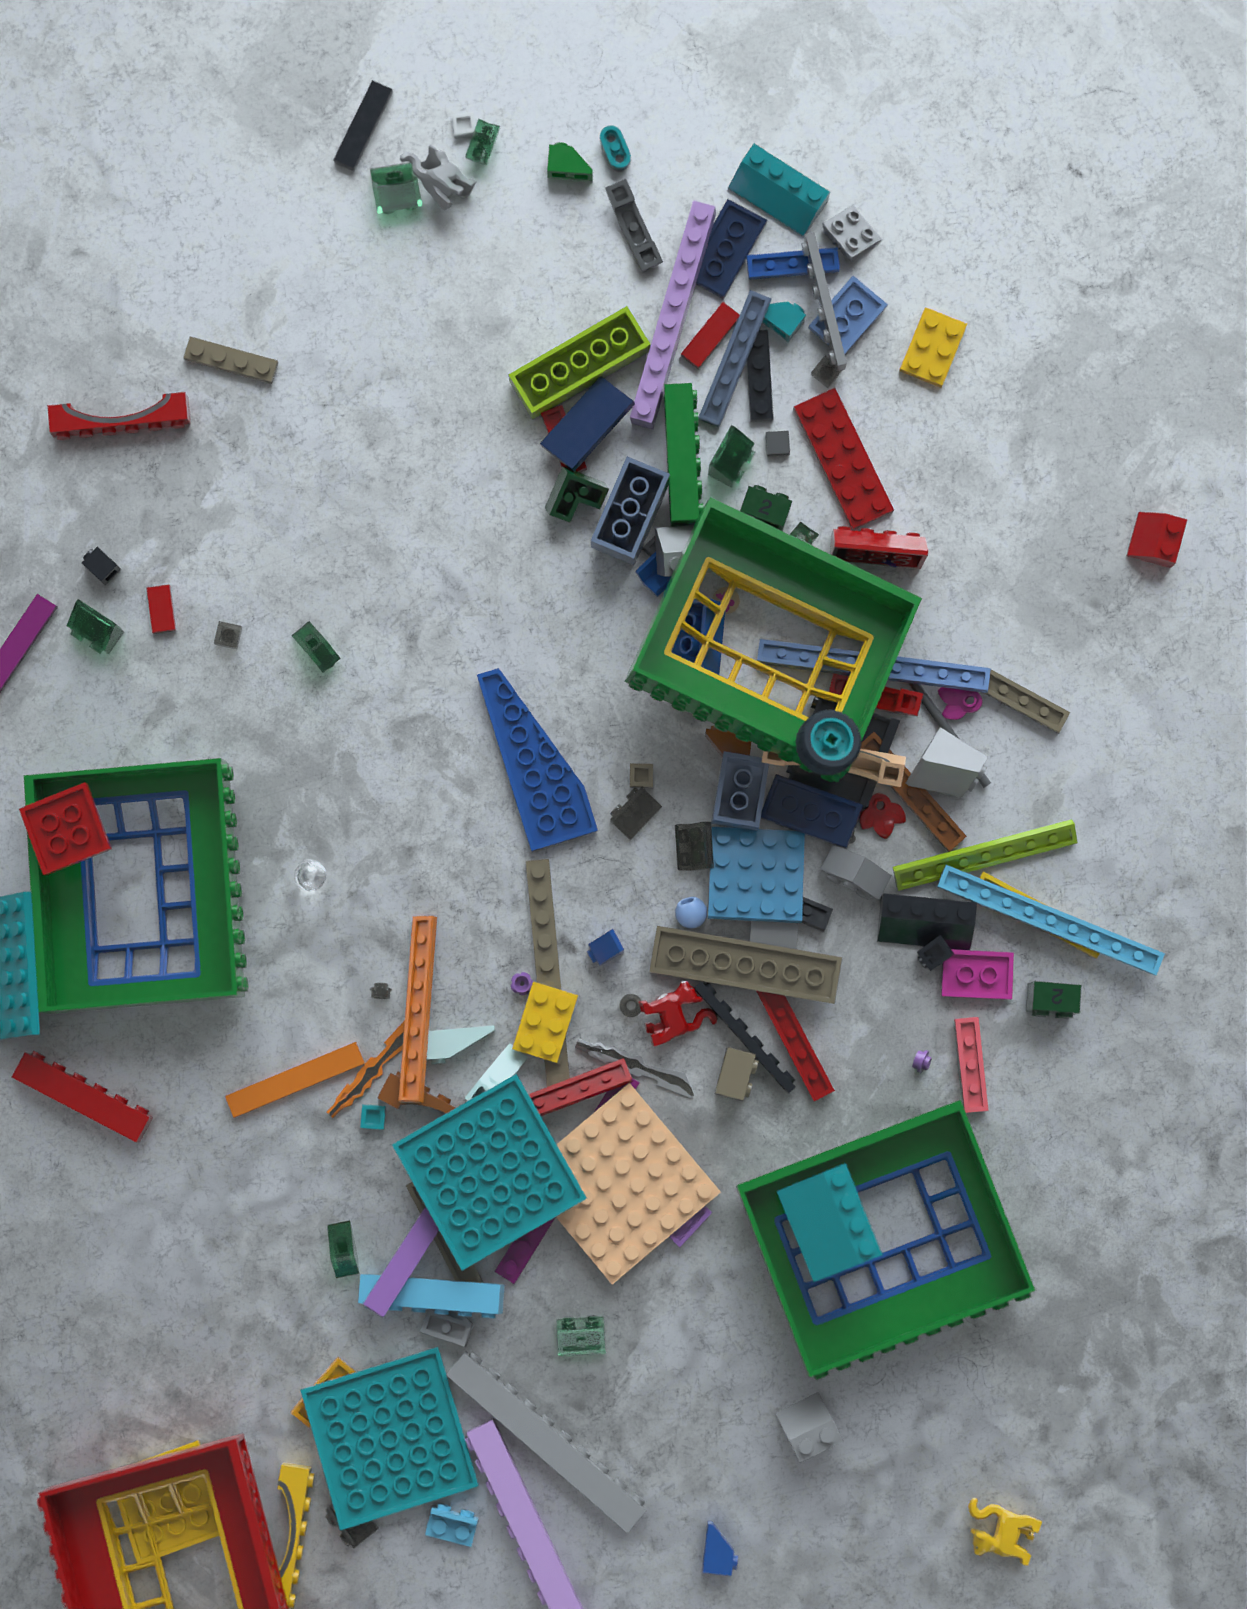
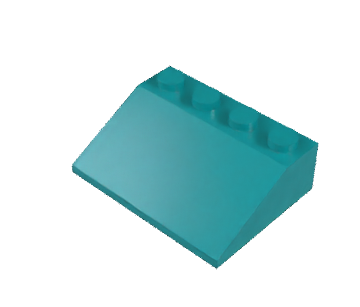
M846 1164L777 1191L813 1282L883 1255Z

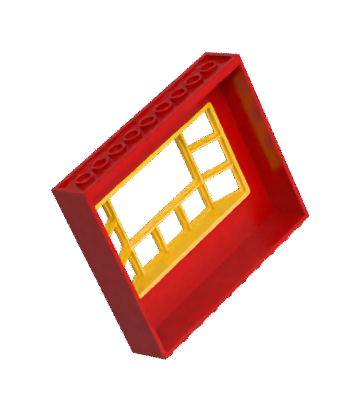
M244 1433L53 1485L39 1493L37 1504L40 1512L44 1513L45 1521L43 1522V1528L46 1536L50 1537L51 1545L49 1546V1552L52 1560L56 1561L57 1569L55 1570V1576L58 1584L62 1585L63 1593L61 1594V1600L64 1608L146 1609L164 1604L166 1609H174L161 1557L157 1558L156 1554L159 1552L158 1544L153 1542L156 1541L154 1528L149 1527V1525H158L167 1522L168 1519L176 1520V1517L183 1518L189 1516L190 1513L194 1515L213 1509L238 1609H289ZM203 1477L211 1502L186 1508L176 1484ZM169 1487L177 1511L148 1520L147 1518L150 1517L142 1493ZM133 1496L144 1521L130 1524V1528H125V1526L116 1527L107 1503ZM147 1527L146 1533L150 1540L149 1545L151 1553L154 1555V1560L140 1565L137 1563L127 1565L119 1535L125 1534L129 1530L133 1532ZM154 1566L162 1596L137 1603L135 1602L129 1573Z

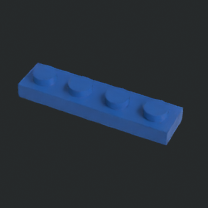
M838 247L819 249L824 273L839 272ZM802 250L747 255L746 258L749 280L808 275L807 264H809L808 256L804 257Z

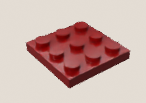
M86 782L19 808L42 873L45 876L112 850Z

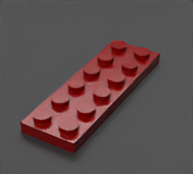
M836 388L795 405L793 409L851 529L855 530L894 512V508Z

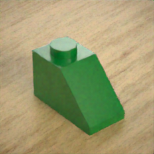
M556 142L554 145L549 144L547 178L593 181V169L572 146H568V144L563 142Z

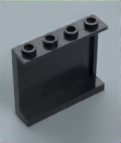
M815 696L810 708L815 709L814 714L822 710H835L838 703ZM873 713L861 743L875 732L882 740L878 752L888 753L900 720L893 717L889 719ZM788 765L786 773L790 774L789 779L862 804L864 809L868 807L877 784L875 780L852 773H847L838 782H829L821 778V774L801 769L800 765Z

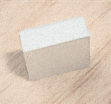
M474 111L451 115L455 139L477 136Z

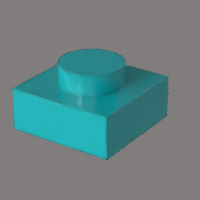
M362 1104L360 1128L384 1130L386 1106Z

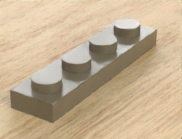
M191 336L189 337L183 357L186 361L270 384L273 383L278 366V360Z
M990 670L988 692L984 694L1052 731L1060 733L1070 714L1069 711L1001 674Z

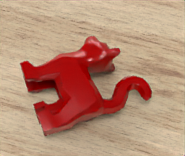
M682 981L674 992L662 994L653 1002L648 1003L646 1000L638 1002L641 1012L648 1015L659 1013L660 1021L658 1023H644L646 1033L652 1034L651 1044L654 1047L667 1043L675 1037L684 1035L686 1032L698 1030L703 1019L706 1017L710 1019L713 1025L717 1023V1014L709 1008L701 1009L696 1013L692 1023L686 1022L681 1005L703 1001L702 997L697 996L695 989L688 981Z

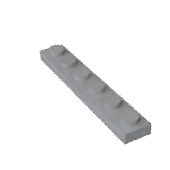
M815 233L805 234L804 242L801 243L804 257L808 256L807 272L809 278L814 280L815 286H812L814 299L819 300L818 316L820 322L824 321L826 328L823 330V337L825 343L830 345L831 351L828 352L831 365H835L836 371L845 370L847 362Z

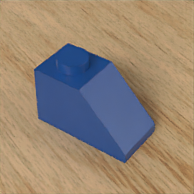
M613 929L588 944L590 950L587 953L593 963L598 962L599 966L624 953V948Z
M707 1521L702 1571L703 1573L732 1576V1570H737L738 1555H734L733 1547L713 1521Z

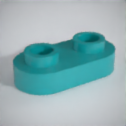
M609 125L604 127L600 132V143L609 165L618 171L625 170L631 163V154L623 134L616 126ZM614 137L615 141L609 142L607 138ZM622 157L624 160L619 163L615 159Z

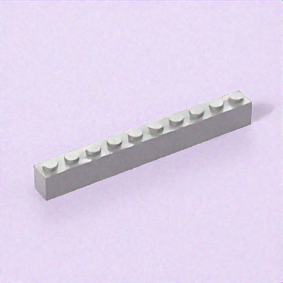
M465 1351L446 1376L628 1533L646 1512V1507L643 1506L646 1502L636 1493L633 1496L625 1490L627 1485L616 1477L613 1480L607 1474L609 1470L598 1461L595 1464L590 1460L591 1454L582 1446L579 1448L571 1443L572 1437L562 1430L559 1433L553 1427L555 1423L544 1414L541 1417L536 1413L535 1409L537 1407L528 1399L521 1400L517 1396L518 1391L511 1384L507 1383L505 1386L498 1380L501 1376L491 1367L487 1370L480 1363L483 1360L474 1352L469 1354Z

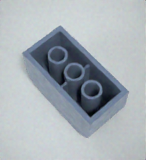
M627 456L592 536L591 548L635 565L665 496L670 474Z

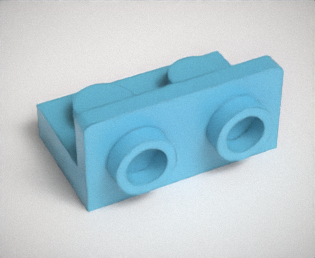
M438 1503L437 1506H432L425 1535L471 1547L479 1517H475V1513L469 1510L461 1509L460 1513L452 1511V1507L446 1504Z

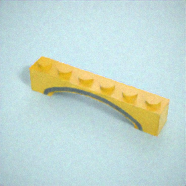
M283 1463L280 1468L277 1489L283 1491L288 1505L290 1533L287 1551L279 1572L289 1609H294L296 1594H292L293 1585H298L300 1570H296L297 1560H302L304 1546L300 1545L301 1536H305L307 1530L304 1514L309 1512L311 1497H307L308 1488H313L315 1473H311V1466Z

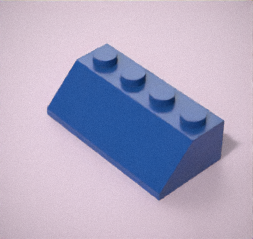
M694 599L685 622L706 636L715 613ZM710 599L711 601H713V602L716 603L717 605H720V603H721L720 601H716V600ZM725 612L713 637V640L720 644L723 642ZM681 629L671 652L694 663L702 644ZM708 648L701 667L719 675L721 653Z

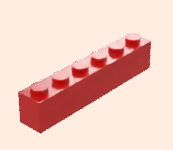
M34 1050L32 1054L24 1052L11 1078L126 1138L140 1143L153 1119L152 1116L148 1115V1109L138 1104L134 1108L127 1104L129 1101L127 1098L116 1094L115 1097L106 1093L108 1090L106 1087L95 1083L94 1086L86 1083L87 1078L76 1072L73 1075L65 1072L67 1067L55 1061L53 1064L44 1061L46 1056Z

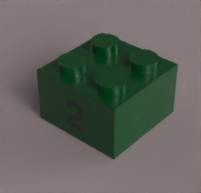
M748 486L740 511L783 531L793 501L789 500V496L777 492L774 495L769 493L762 486Z
M1041 981L1030 982L1027 986L1026 1011L1032 1012V1016L1046 1017L1051 1013L1055 1014V1018L1058 1019L1073 1018V1015L1080 1013L1082 985Z

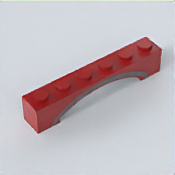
M186 392L162 394L163 399L153 406L134 414L118 417H100L76 411L71 403L47 405L49 431L57 440H68L71 438L70 436L79 435L81 438L93 437V434L98 433L111 436L115 435L118 431H125L126 433H138L139 429L159 431L162 430V427L171 426L173 429H181L185 425L191 424L189 398Z

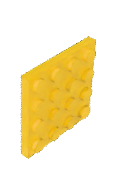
M196 1440L147 1459L198 1446L201 1443L200 1440ZM203 1477L176 1484L186 1508L211 1502ZM169 1487L142 1493L150 1517L147 1518L148 1520L177 1511ZM133 1496L116 1500L125 1528H130V1524L144 1521ZM213 1509L194 1515L190 1513L189 1516L183 1518L176 1517V1520L168 1519L167 1522L158 1525H149V1527L154 1528L156 1541L153 1542L154 1544L157 1543L159 1552L156 1553L157 1558L219 1536ZM147 1527L133 1532L132 1530L127 1531L138 1565L154 1560V1555H152L149 1545L150 1540L146 1533Z

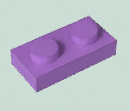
M704 1206L672 1233L669 1238L681 1247L712 1212Z

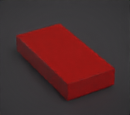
M170 584L147 587L152 633L176 631Z

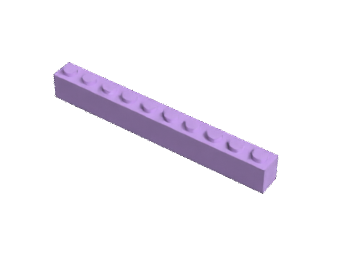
M697 201L692 203L634 401L635 405L631 411V424L654 429L664 395V384H667L696 280L716 217V208L713 205Z
M494 1418L468 1430V1437L465 1438V1441L470 1451L475 1450L479 1458L475 1460L481 1473L485 1472L489 1481L485 1483L490 1494H495L499 1501L496 1507L501 1517L506 1516L509 1522L506 1528L512 1539L516 1538L519 1547L516 1549L521 1560H526L530 1567L527 1573L532 1583L537 1582L540 1588L537 1594L543 1605L547 1604L549 1609H583Z

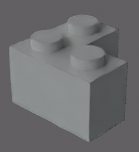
M835 845L832 846L821 867V870L828 874V880L836 884L842 881L844 886L854 891L857 889L856 894L867 900L870 897L879 900L892 876L868 858Z

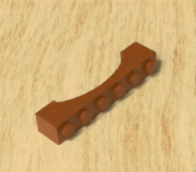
M397 1071L396 1075L390 1073L377 1097L397 1109H400L401 1105H422L448 1113L456 1108L450 1105L451 1099L439 1093L437 1097L430 1094V1088L427 1086L424 1087L423 1103L398 1102L401 1075L399 1071Z

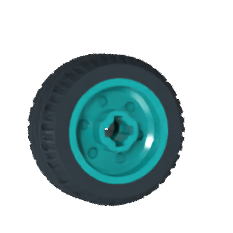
M822 710L814 713L801 725L796 736V750L800 760L808 769L817 774L835 775L841 773L857 759L861 749V735L857 725L849 716L835 710Z

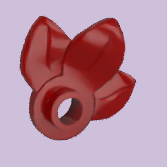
M883 793L872 795L868 807L860 815L861 828L864 830L873 827L875 832L883 839H887L891 835L894 823L901 824L906 822L903 808L899 804L891 802L890 798ZM879 801H883L884 806L881 809H877L876 807Z

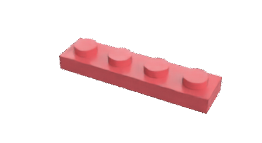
M979 1017L954 1019L964 1110L966 1113L989 1111Z

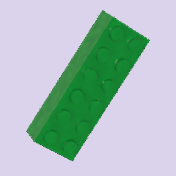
M692 383L664 384L667 471L670 474L668 484L670 526L694 525L703 509V503H698V499H702V480L697 481V477H700L701 458H696V454H699L700 449L699 435H695V432H698L699 419L698 412L694 413V410L697 409V390H692Z

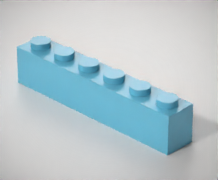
M360 1274L358 1303L363 1304L381 1275ZM409 1277L388 1310L402 1311L403 1307H412L411 1312L426 1313V1309H435V1314L449 1315V1310L458 1311V1316H472V1312L481 1313L483 1318H496V1314L503 1313L505 1284Z

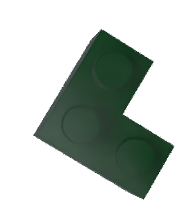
M562 466L545 509L549 515L570 523L579 502L600 510L609 488L600 480L577 471L573 472L571 469Z

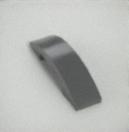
M624 179L605 187L617 221L641 271L643 272L663 263L655 242L652 241L638 210L627 180Z

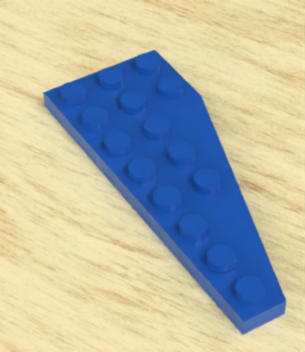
M497 668L477 674L531 852L598 832L584 785L515 692L501 670Z

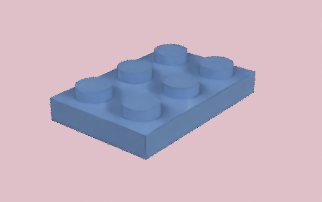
M852 276L831 300L844 354L852 348L888 306L885 301L855 276ZM817 316L808 329L824 341L823 330L826 329L824 321L820 322L819 316Z

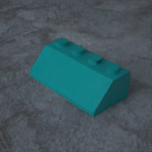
M753 143L741 161L728 186L729 190L803 237L828 202L830 191Z

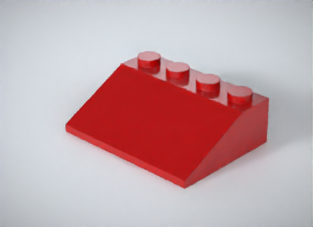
M839 526L837 529H833L831 534L830 554L850 563L889 566L888 564L881 563L886 562V559L895 563L896 567L921 569L928 556L926 538L920 537L918 533L897 535L896 531L890 530L883 531V533H874L873 529L862 528L860 531H851L850 527Z

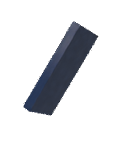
M727 199L713 223L696 285L724 299L746 261L747 255L751 252L764 229L767 219Z
M600 376L541 441L540 445L575 472L635 403L622 391Z
M776 774L762 808L761 819L847 849L863 805Z

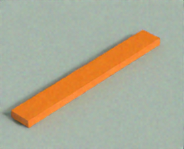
M413 916L398 1101L401 1103H423L437 927V917Z

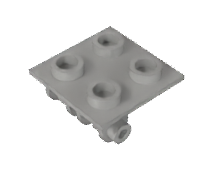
M854 205L822 223L824 234H827L833 245L838 243V250L842 248L840 252L850 262L854 261L859 253L881 240Z

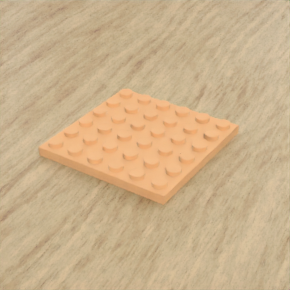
M630 1083L557 1144L587 1199L556 1216V1218L612 1285L721 1193Z

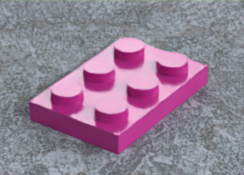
M952 950L954 955L942 963V997L1012 1000L1014 952Z

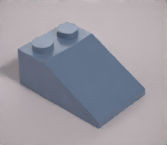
M723 752L711 824L754 831L759 829L769 768L768 763H763L760 757Z

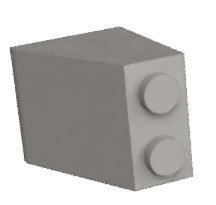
M940 727L905 784L963 797L967 790L972 792L978 779H981L987 767L984 764L988 756Z
M818 1392L776 1413L800 1463L843 1442Z

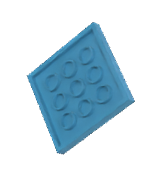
M712 827L708 919L802 923L805 834L788 830L758 829L754 831L741 828Z

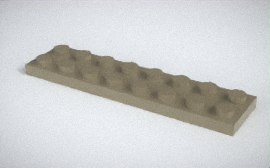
M657 926L649 972L835 1004L843 957Z

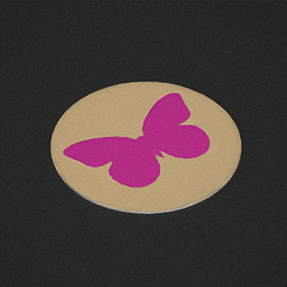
M728 587L718 589L712 599L721 602ZM735 590L725 614L733 613L739 606L740 598Z

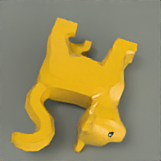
M971 1499L968 1511L972 1517L977 1520L986 1519L992 1514L998 1517L993 1537L985 1531L971 1529L974 1553L982 1556L985 1553L993 1552L1002 1557H1017L1020 1563L1028 1566L1031 1555L1026 1549L1018 1545L1017 1542L1020 1534H1025L1027 1539L1033 1541L1034 1532L1039 1533L1042 1521L1029 1515L1015 1514L995 1504H990L984 1509L979 1510L977 1508L978 1499Z

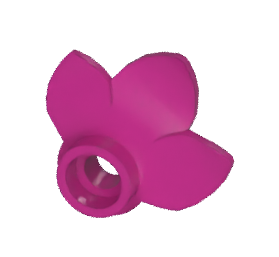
M944 687L938 689L940 698L947 704L942 713L946 719H961L966 713H974L982 706V697L976 691ZM969 697L974 698V703L971 705L966 703Z

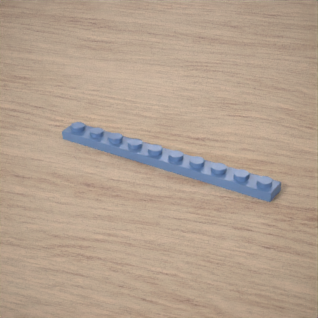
M760 639L757 661L765 665L812 671L822 647ZM830 648L827 657L855 664L860 652ZM897 656L888 680L987 693L991 668ZM823 665L820 671L842 675L851 674V672Z

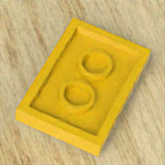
M925 307L899 371L942 388L967 323Z
M533 982L512 1049L558 1063L578 995Z

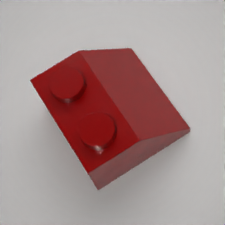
M1138 512L1126 556L1171 569L1176 564L1188 519L1167 513Z

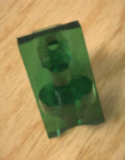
M478 119L465 158L487 165L500 126Z

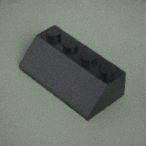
M883 893L880 901L877 942L926 946L941 935L950 949L970 950L975 929L977 903Z

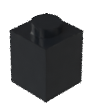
M98 546L94 550L90 549L83 557L84 561L82 564L105 586L121 570Z

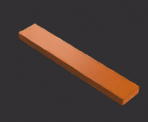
M354 1042L228 1094L225 1098L233 1118H236L361 1066L365 1062L357 1042Z

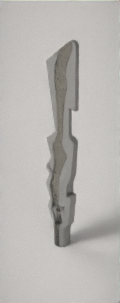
M580 1039L577 1040L575 1048L587 1052L591 1057L607 1064V1061L612 1063L624 1058L630 1074L636 1077L645 1075L658 1080L656 1085L689 1098L694 1097L685 1073L645 1065L641 1056H629L625 1050L620 1051L615 1046L605 1047L601 1042L592 1044Z

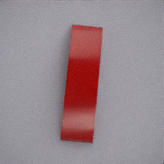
M833 673L829 692L841 695L849 676ZM884 687L875 709L918 717L924 694L901 688L899 690Z

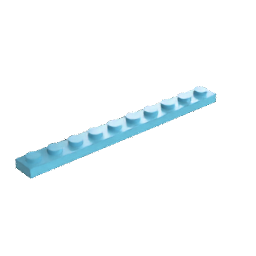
M945 865L937 885L942 890L1154 976L1157 975L1165 955L1163 952L948 865Z

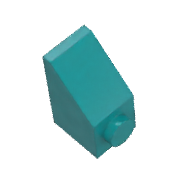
M788 301L771 303L762 323L789 342L805 322L806 314H804L803 308L796 303L793 305Z

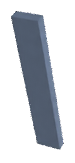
M752 290L749 291L699 414V420L720 428L771 303V298Z

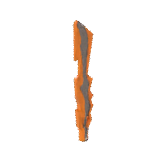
M405 1021L384 1042L387 1047L376 1058L370 1057L357 1073L355 1080L350 1085L347 1083L337 1096L335 1103L327 1111L332 1118L344 1107L352 1106L355 1098L363 1096L365 1089L371 1088L372 1080L383 1075L382 1065L402 1051Z

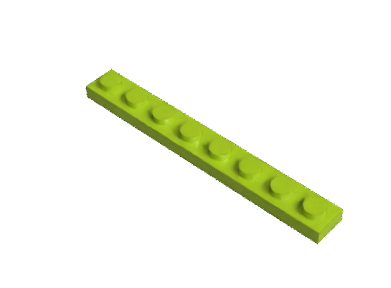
M1070 819L894 866L892 868L896 887L900 891L938 881L945 865L968 873L1077 844L1075 823Z

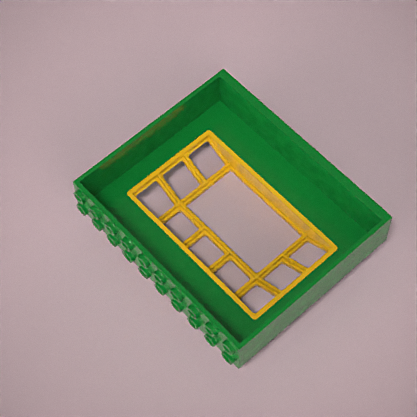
M710 497L700 512L624 682L628 683V686L635 691L643 690L649 693L650 697L660 702L664 700L672 704L671 706L678 711H687L693 714V717L699 721L715 724L714 727L720 731H730L736 734V738L741 741H751L757 744L760 750L765 752L772 751L778 754L780 759L786 762L793 761L799 764L801 769L813 772L802 763L796 750V736L799 728L809 718L802 715L809 696L812 695L837 702L835 711L846 714L855 722L862 741L922 598ZM708 568L729 584L720 605H717L699 592V587ZM736 587L829 631L807 684L713 640ZM694 599L715 613L706 636L685 622ZM681 629L702 644L694 663L671 652ZM836 635L864 642L855 664L827 657ZM708 648H712L735 659V664L728 679L701 667ZM742 664H746L769 676L762 695L735 683ZM823 665L851 672L841 695L814 688ZM776 680L802 691V696L795 711L768 699ZM851 765L846 770L835 775L821 774V778L829 782H838L849 772Z

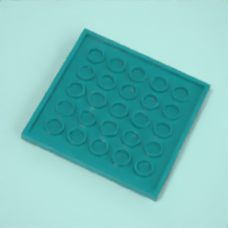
M517 1073L392 1144L461 1270L468 1268L587 1199Z
M438 1347L300 1389L340 1530L479 1486Z

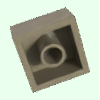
M727 1047L714 1094L739 1101H744V1097L748 1098L752 1088V1083H748L750 1074L754 1075L758 1066V1060H754L756 1054Z

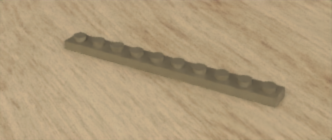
M549 859L526 861L537 983L561 990ZM566 1037L558 1063L544 1059L547 1087L570 1079Z

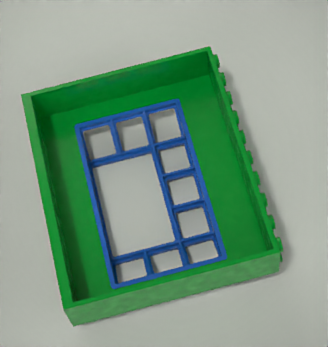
M222 758L23 775L25 806L86 782L95 805L112 804L114 806L118 832L107 833L109 841L153 837L160 932L159 941L99 946L93 857L45 876L42 873L27 833L38 1011L54 1014L245 997V992L248 991V979L244 977L243 968L247 967L246 954H242V944H245V933L240 928V921H243L244 915L243 908L239 907L238 897H242L241 884L237 883V874H240V862L236 860L235 851L239 849L238 837H234L237 817L236 813H232V804H235V792L231 790L230 781L234 780L233 767H229V763ZM182 798L186 827L161 829L156 800ZM147 801L152 829L126 832L121 804ZM186 834L188 864L164 866L161 837ZM189 871L191 901L166 903L164 874ZM191 908L193 938L168 940L166 911ZM194 945V971L167 973L168 949L170 947ZM160 948L159 974L132 976L134 951ZM126 952L124 977L97 979L100 953Z
M961 1100L735 1186L807 1376L814 1377L815 1380L828 1376V1370L833 1368L841 1371L851 1367L850 1362L858 1359L859 1362L874 1358L873 1353L881 1351L883 1354L897 1349L896 1344L903 1342V1344L908 1345L919 1341L918 1336L924 1333L928 1337L942 1332L940 1327L945 1325L951 1328L964 1323L963 1318L968 1316L971 1319L987 1314L985 1310L989 1308L993 1310L1009 1306L1008 1301L1014 1299L1015 1302L1026 1300L1032 1297L1031 1292L1036 1291ZM945 1160L954 1179L955 1187L929 1196L919 1171L922 1168ZM843 1164L847 1166L857 1193L911 1173L934 1228V1233L883 1252L881 1256L818 1281L804 1282L795 1259L796 1255L801 1254V1250L799 1247L793 1249L790 1246L782 1225L788 1218L777 1191ZM959 1194L969 1219L968 1221L942 1229L932 1204ZM971 1227L974 1230L982 1253L955 1263L947 1244L946 1236ZM938 1240L946 1259L947 1267L920 1276L910 1251ZM902 1253L912 1280L885 1290L875 1264ZM868 1267L877 1293L849 1303L840 1277ZM828 1281H833L842 1306L817 1316L808 1290Z

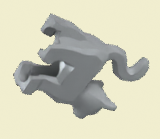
M429 145V154L426 160L422 162L418 156L410 152L400 155L401 162L408 161L412 163L413 173L422 181L427 192L431 194L433 199L444 210L452 206V203L448 200L452 194L455 193L458 197L460 196L464 199L474 189L476 181L474 179H467L457 166L448 161L445 152L437 150L432 145Z

